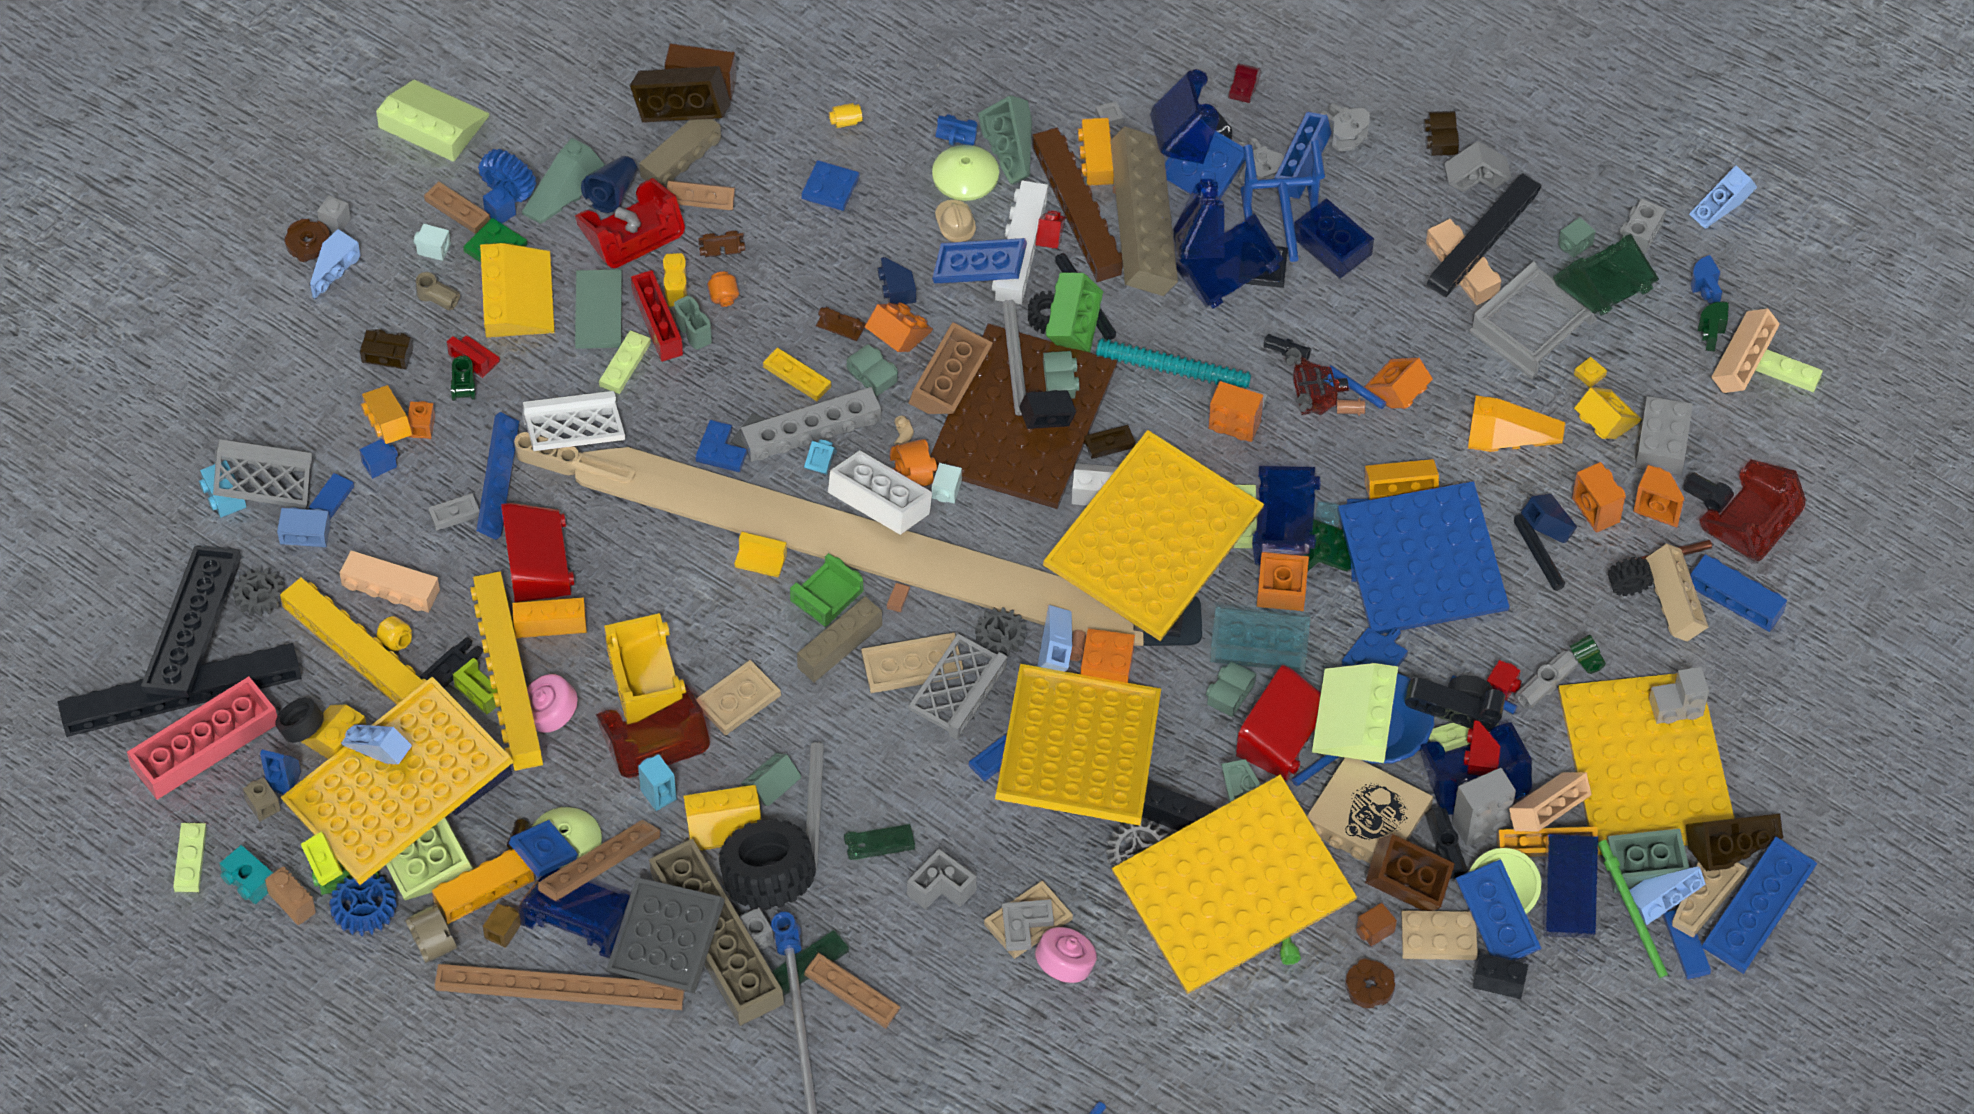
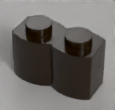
M1455 111L1428 112V119H1424V132H1428V136H1426V149H1430L1431 156L1457 155L1459 151V135Z

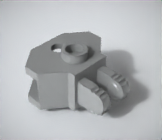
M1332 103L1327 107L1330 114L1325 111L1320 113L1328 116L1333 135L1332 147L1337 151L1353 150L1368 137L1370 112L1366 109H1348L1347 107L1342 109Z
M1255 137L1249 139L1248 144L1253 147L1257 180L1264 178L1274 179L1284 159L1283 155L1268 150L1266 146L1262 147ZM1243 141L1237 143V144L1241 145L1242 147H1244V146L1246 145L1245 142H1243ZM1245 161L1242 164L1243 169L1238 177L1243 186L1245 183Z

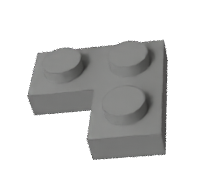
M1051 900L1002 903L1006 951L1031 950L1030 928L1053 926L1054 924Z

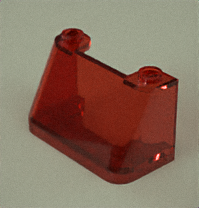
M1750 459L1740 471L1739 478L1743 487L1720 515L1715 510H1708L1699 521L1704 532L1748 559L1761 561L1802 513L1806 498L1796 470Z
M686 683L684 684L686 693L682 694V699L636 723L627 724L626 721L623 722L616 710H606L596 714L599 728L615 765L623 777L633 778L639 776L638 765L645 759L653 758L658 754L668 766L702 754L709 748L710 738L703 710Z

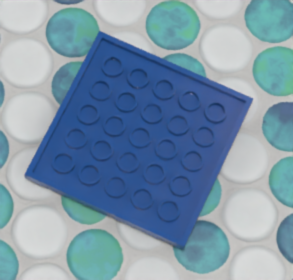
M1474 481L1338 506V515L1370 629L1379 634L1389 633L1394 627H1396V630L1399 629L1401 631L1509 610L1510 606Z

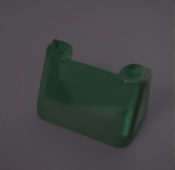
M1631 234L1623 237L1615 245L1612 244L1585 260L1583 257L1575 260L1552 278L1555 284L1593 314L1599 313L1601 316L1613 309L1612 306L1638 293L1645 295L1654 289L1652 285L1660 280Z

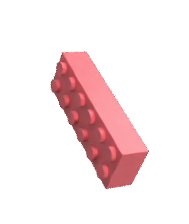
M247 677L129 750L127 755L130 766L158 800L275 727L276 709L252 679Z

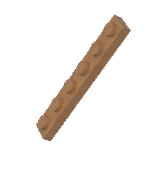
M641 820L538 883V890L557 901L659 839L660 829Z

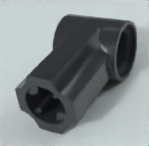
M1695 472L1689 476L1683 489L1704 501L1708 510L1717 514L1723 511L1734 496L1733 490L1727 484H1715Z

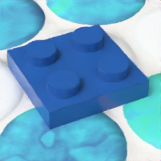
M817 160L801 193L802 199L844 211L859 179V172Z
M550 820L512 836L509 841L511 847L538 878L575 861L578 853Z

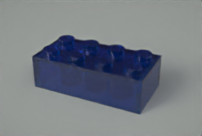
M1549 834L1547 836L1543 936L1593 939L1596 935L1598 836Z

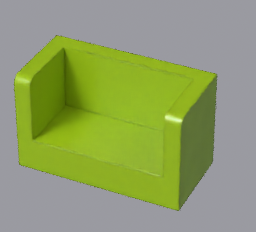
M472 658L453 674L454 685L488 715L496 708L493 693L498 692L497 689H492L490 679L479 671L478 661Z

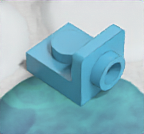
M822 439L819 440V443L812 441L804 468L827 475L833 455L837 453V450L832 447L833 443Z

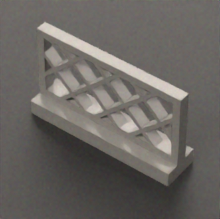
M219 439L215 450L213 495L306 509L312 453ZM221 460L231 461L235 467L226 471L221 465ZM254 464L258 470L250 475L243 466ZM270 467L277 468L281 474L273 478L267 472V469ZM237 470L245 476V479L239 483L231 476ZM301 471L304 472L302 479L296 481L289 473ZM261 473L269 481L262 487L254 479ZM283 477H286L292 484L286 490L277 482ZM226 478L233 487L229 490L219 488V482ZM250 482L257 490L253 493H248L242 486ZM273 485L280 494L269 496L265 489ZM296 488L302 495V500L292 499L288 493Z
M957 634L909 704L908 710L947 730L949 736L958 740L1006 669L1007 656L1000 652L995 654ZM961 643L968 647L970 653L957 656L955 648ZM985 656L990 661L987 665L977 667L975 657ZM971 658L974 668L961 670L958 661ZM955 662L957 671L944 674V664ZM975 673L977 681L973 684L965 685L963 675ZM959 676L961 686L948 689L946 679ZM943 680L945 689L932 692L930 687L932 682ZM963 691L964 700L952 703L950 694ZM947 695L949 704L936 707L933 697ZM930 698L933 708L922 709L917 704L920 700ZM951 709L952 717L948 723L939 718L938 712Z

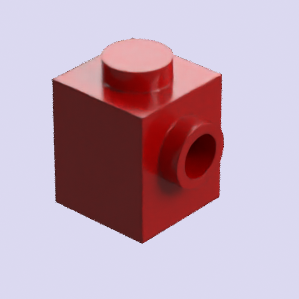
M1499 660L1486 681L1491 684L1493 689L1502 691L1507 701L1512 692L1516 694L1521 686L1522 681L1519 680L1521 670L1511 663Z

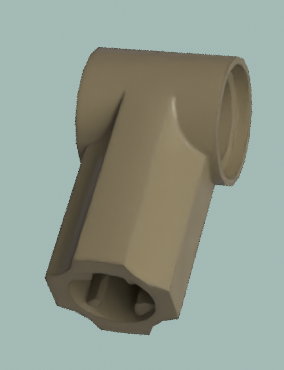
M423 272L416 277V295L420 300L432 301L448 311L453 310L457 306L460 299L459 292L436 281L432 273Z

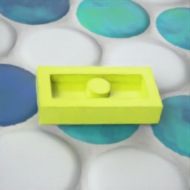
M322 831L301 843L319 884L324 886L343 874L327 837Z

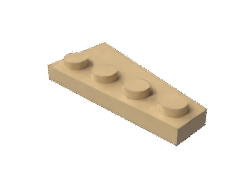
M1698 861L1697 866L1700 867L1706 884L1681 901L1674 916L1672 926L1694 937L1747 874V867L1737 862L1734 864L1735 866L1729 869L1706 871Z

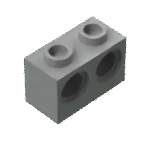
M1641 199L1638 206H1633L1631 209L1629 222L1625 221L1620 230V234L1623 235L1621 244L1646 254L1664 223L1666 208Z

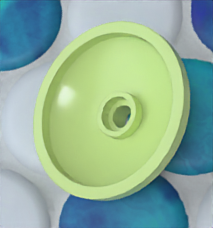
M958 145L943 151L936 158L932 168V177L935 186L944 195L956 200L969 201L979 199L994 189L999 179V167L996 159L985 149L973 145Z
M560 807L552 809L541 815L532 825L534 827L550 820L559 832L568 830L566 833L561 834L578 853L576 860L602 844L601 830L597 821L590 814L578 808ZM566 864V865H564V866H562V867H560V868L554 870L553 872H557L558 870L562 869L563 867L567 866L568 864Z
M1510 848L1494 849L1480 856L1474 862L1469 872L1501 859L1523 909L1528 914L1536 905L1541 893V877L1534 862L1524 853Z

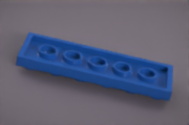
M1775 837L1703 943L1702 948L1744 974L1818 863L1778 837Z

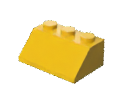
M756 785L683 796L689 839L694 840L700 851L721 848L728 836L732 837V833L736 829H742L747 823L754 824L757 823V820H761Z

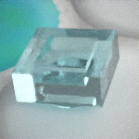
M1318 502L1315 520L1338 528L1339 515L1337 509L1340 505Z

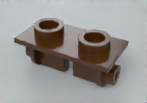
M738 231L725 232V235L721 236L709 233L702 235L703 238H698V245H703V247H699L700 256H705V258L721 256V247H724L725 255L741 254V251H745L744 242H740L743 240L744 234L738 233Z
M826 306L825 308L821 307L818 315L821 317L816 327L858 341L867 323L860 321V318L840 314Z

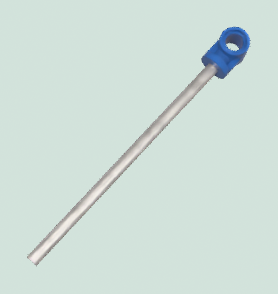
M780 912L773 917L771 927L775 934L777 953L785 955L807 1114H817L795 954L802 949L800 941L801 928L791 913ZM786 925H790L787 930L782 931Z

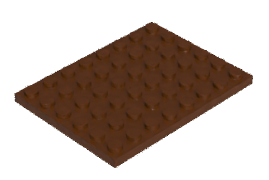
M988 323L982 337L992 342L993 345L955 412L948 414L930 458L933 457L935 459L937 469L939 463L962 468L963 482L1058 509L1085 445L1084 436L1090 433L1117 368V360L1104 358L1103 356L1098 357L1096 354L1078 349L1058 346L1051 341L1019 332L1026 393L1032 391L1046 392L1043 353L1071 351L1072 358L1077 360V372H1074V377L1079 378V391H1075V398H1071L1076 414L1070 426L1027 429L1023 416L1015 414L1005 328Z

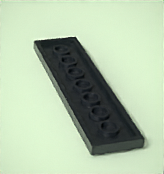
M194 546L142 681V693L189 697L241 558L240 550Z

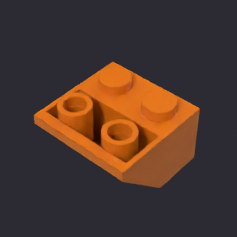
M903 303L877 304L865 325L866 329L897 352H910L933 330L927 324L925 318L911 313L910 307Z

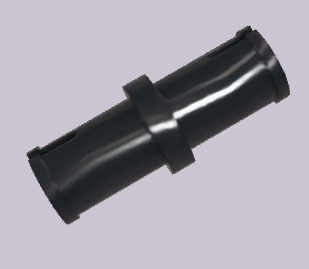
M1268 334L1264 341V348L1278 351L1285 357H1288L1286 352L1293 347L1300 351V359L1305 362L1308 361L1311 354L1310 347L1294 343L1289 338L1285 340Z

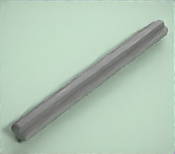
M1005 300L1003 302V313L1015 414L1020 416L1022 414L1019 406L1026 391L1016 307L1013 300Z
M813 742L810 747L806 834L811 842L816 870L818 869L824 745L821 742Z

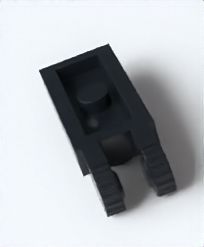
M465 638L455 647L450 648L421 674L420 679L429 680L433 677L445 688L454 680L453 674L472 658L477 660L481 656L483 649L480 646H476L465 655L464 653L472 646L473 642L470 638Z

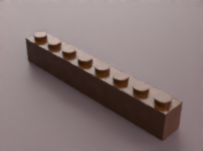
M1058 127L1033 134L1032 149L1066 216V220L1096 282L1122 275V253L1116 249V241L1114 236L1108 232L1106 219L1100 216V208L1097 201L1094 202L1092 199L1090 186L1084 183V175L1081 168L1076 166L1074 153L1072 151L1069 152L1067 148L1068 143L1065 135H1061Z

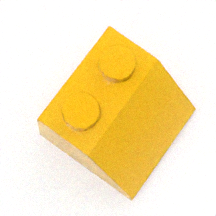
M1590 387L1574 408L1580 414L1579 418L1586 424H1591L1595 428L1594 432L1602 439H1616L1642 420L1611 389Z
M346 704L329 705L323 712L324 720L321 727L316 733L301 742L329 759L344 747L341 742L346 737L345 734L350 727L354 726V724L366 725L365 716Z

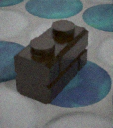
M380 329L374 331L366 330L364 341L360 348L362 363L405 370L408 368L409 359L413 352L411 337L404 333L389 334Z

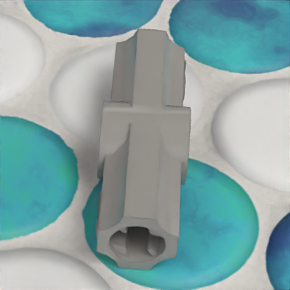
M1563 650L1549 664L1542 665L1538 669V673L1516 692L1515 698L1519 704L1525 709H1532L1546 695L1554 693L1557 685L1578 667L1579 662L1574 654Z

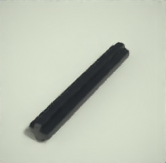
M1522 513L1516 515L1514 523L1551 587L1555 591L1563 589L1565 581L1537 533Z

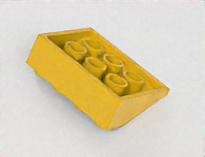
M505 243L480 245L486 338L555 333L550 251Z

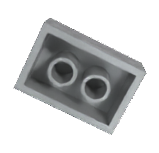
M1647 396L1635 468L1646 470L1647 466L1651 465L1653 467H1660L1671 474L1682 475L1692 403Z
M1502 768L1458 786L1452 824L1466 846L1472 843L1478 844L1484 841L1486 837L1497 834L1499 830L1509 828L1511 819L1509 808L1513 806L1516 790Z

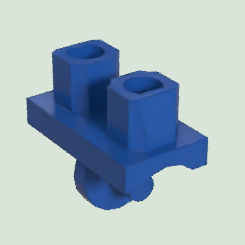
M949 114L946 116L939 115L935 137L949 140V145L953 146L956 142L965 145H975L978 126L976 121L969 119L967 121L957 120L955 116Z

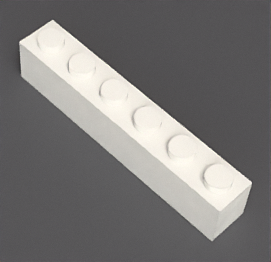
M1022 180L1020 189L1015 190L1014 202H1016V206H1011L1009 219L1012 222L1006 226L1005 237H1008L1007 239L1025 238L1027 246L1019 279L993 280L992 291H995V300L997 301L1013 300L1015 304L1022 305L1036 249L1038 222L1045 212L1047 204V184Z

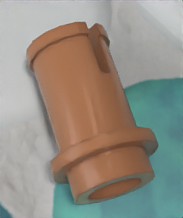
M1358 398V400L1337 399V414H1358V416L1365 414V400H1361V398Z
M1075 630L1072 633L1070 656L1072 661H1080L1083 658L1087 634L1082 630Z

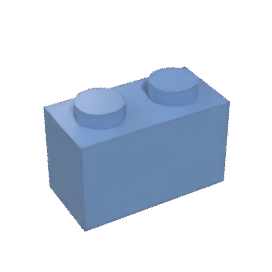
M296 507L281 508L277 530L280 544L327 547L331 525L328 511L321 509L306 510Z

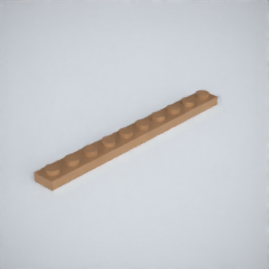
M438 964L435 980V991L672 1010L683 1009L685 991L642 980Z

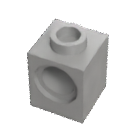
M760 908L739 917L759 950L767 948L774 942L773 930ZM754 930L761 931L760 933H752Z

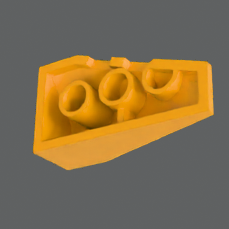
M1476 395L1468 449L1494 452L1499 451V448L1507 447L1520 449V446L1534 445L1537 447L1562 444L1565 422L1501 399Z

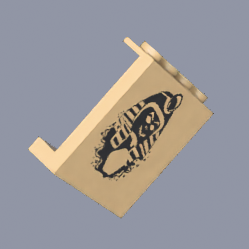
M1345 757L1307 815V818L1322 840L1328 842L1336 849H1342L1350 853L1355 859L1364 860L1371 864L1380 838L1394 834L1408 841L1423 815L1430 812L1433 796L1362 760Z

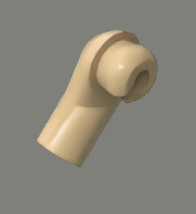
M901 415L895 419V425L899 433L898 438L894 442L895 446L908 443L914 434L910 421Z

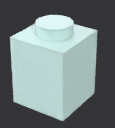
M423 224L420 232L417 231L414 237L417 254L443 261L451 244L449 230Z
M939 463L932 484V499H937L940 502L955 503L962 482V468Z

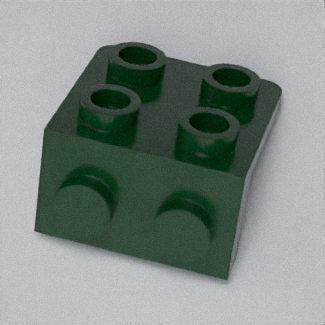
M1311 518L1295 531L1296 555L1309 556L1308 571L1319 562L1346 572L1351 570L1350 555L1342 529Z

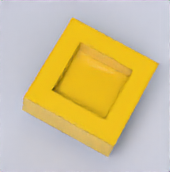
M1589 357L1574 370V375L1589 388L1593 387L1607 374V370L1592 357Z

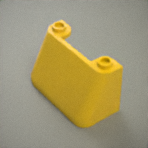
M660 613L604 626L608 657L627 724L636 723L682 699V694L686 693L683 679L679 680L678 676L675 675L666 643V636L670 635L667 621L662 622Z

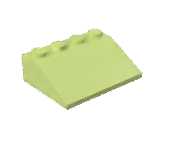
M412 80L390 94L376 111L380 129L453 162L489 117L488 112L417 80Z
M1371 663L1325 669L1312 753L1384 763L1398 671L1397 666Z
M446 817L386 864L404 900L432 893V890L439 884L449 882L457 878L461 873L474 869Z

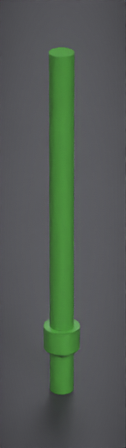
M1603 840L1597 844L1605 859L1603 863L1606 870L1611 872L1659 979L1663 978L1668 973L1619 868L1621 866L1617 856L1614 857L1607 840Z

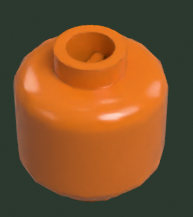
M726 271L713 274L707 283L711 301L715 304H720L721 307L732 305L733 301L739 296L735 277Z

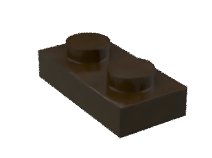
M1129 425L1084 436L1085 445L1091 459L1133 449L1136 444Z

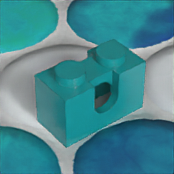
M242 845L219 863L222 872L220 874L221 878L228 885H236L238 887L237 892L243 899H249L256 905L268 894L265 880L273 872Z

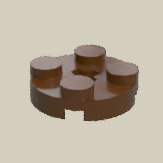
M301 219L288 227L286 237L284 238L285 246L289 254L296 257L298 261L307 262L319 257L322 244L330 237L327 226L321 221L317 220L316 223L310 222V219ZM304 237L313 238L309 242H304Z
M1361 959L1350 968L1346 976L1345 987L1349 998L1353 1003L1363 1008L1371 1009L1381 1004L1383 1006L1393 997L1395 975L1391 969L1381 962ZM1372 980L1377 986L1367 988L1365 981Z

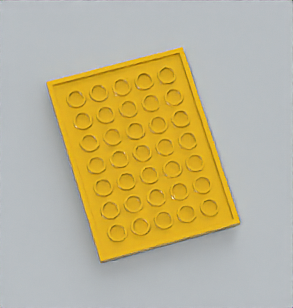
M1147 430L1045 558L1043 566L1161 641L1262 511L1264 504Z
M1020 664L995 800L1140 825L1161 689Z
M1677 673L1560 685L1558 687L1575 772L1587 773L1591 796L1582 801L1587 826L1597 827L1598 843L1607 840L1608 836L1680 829L1684 846H1688L1685 824L1735 819L1707 702L1703 716L1697 719H1682L1669 724L1656 723L1649 701L1651 689L1655 686L1675 683ZM1599 846L1596 855H1602Z
M433 677L371 725L394 727L412 745L399 764H386L344 746L280 797L314 836L321 831L326 835L337 861L359 885L364 883L513 763L509 754Z
M1281 775L1112 868L1114 876L1187 995L1357 899L1353 889Z

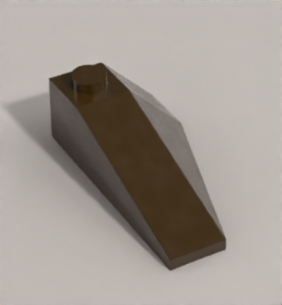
M1780 813L1685 824L1688 849L1706 871L1729 869L1735 866L1734 864L1749 858L1751 854L1770 846L1775 837L1783 838Z

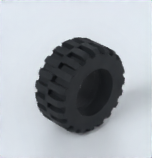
M762 819L757 820V823L754 824L747 823L744 825V828L736 829L732 833V837L728 836L719 852V865L726 891L733 900L745 907L749 905L753 909L763 907L766 910L774 906L779 908L785 906L787 902L792 903L796 901L797 896H802L808 890L807 887L810 888L816 875L815 860L808 835L795 824L792 825L791 822L786 820L780 822L778 819H770V821ZM779 861L769 866L756 867L765 862Z

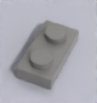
M473 493L428 507L436 531L478 518L480 511Z

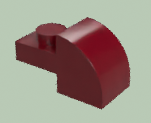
M1238 63L1229 91V99L1250 103L1261 76V68Z

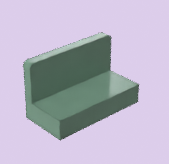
M775 753L741 783L743 786L756 785L758 797L765 806H770L801 779V775L787 754Z

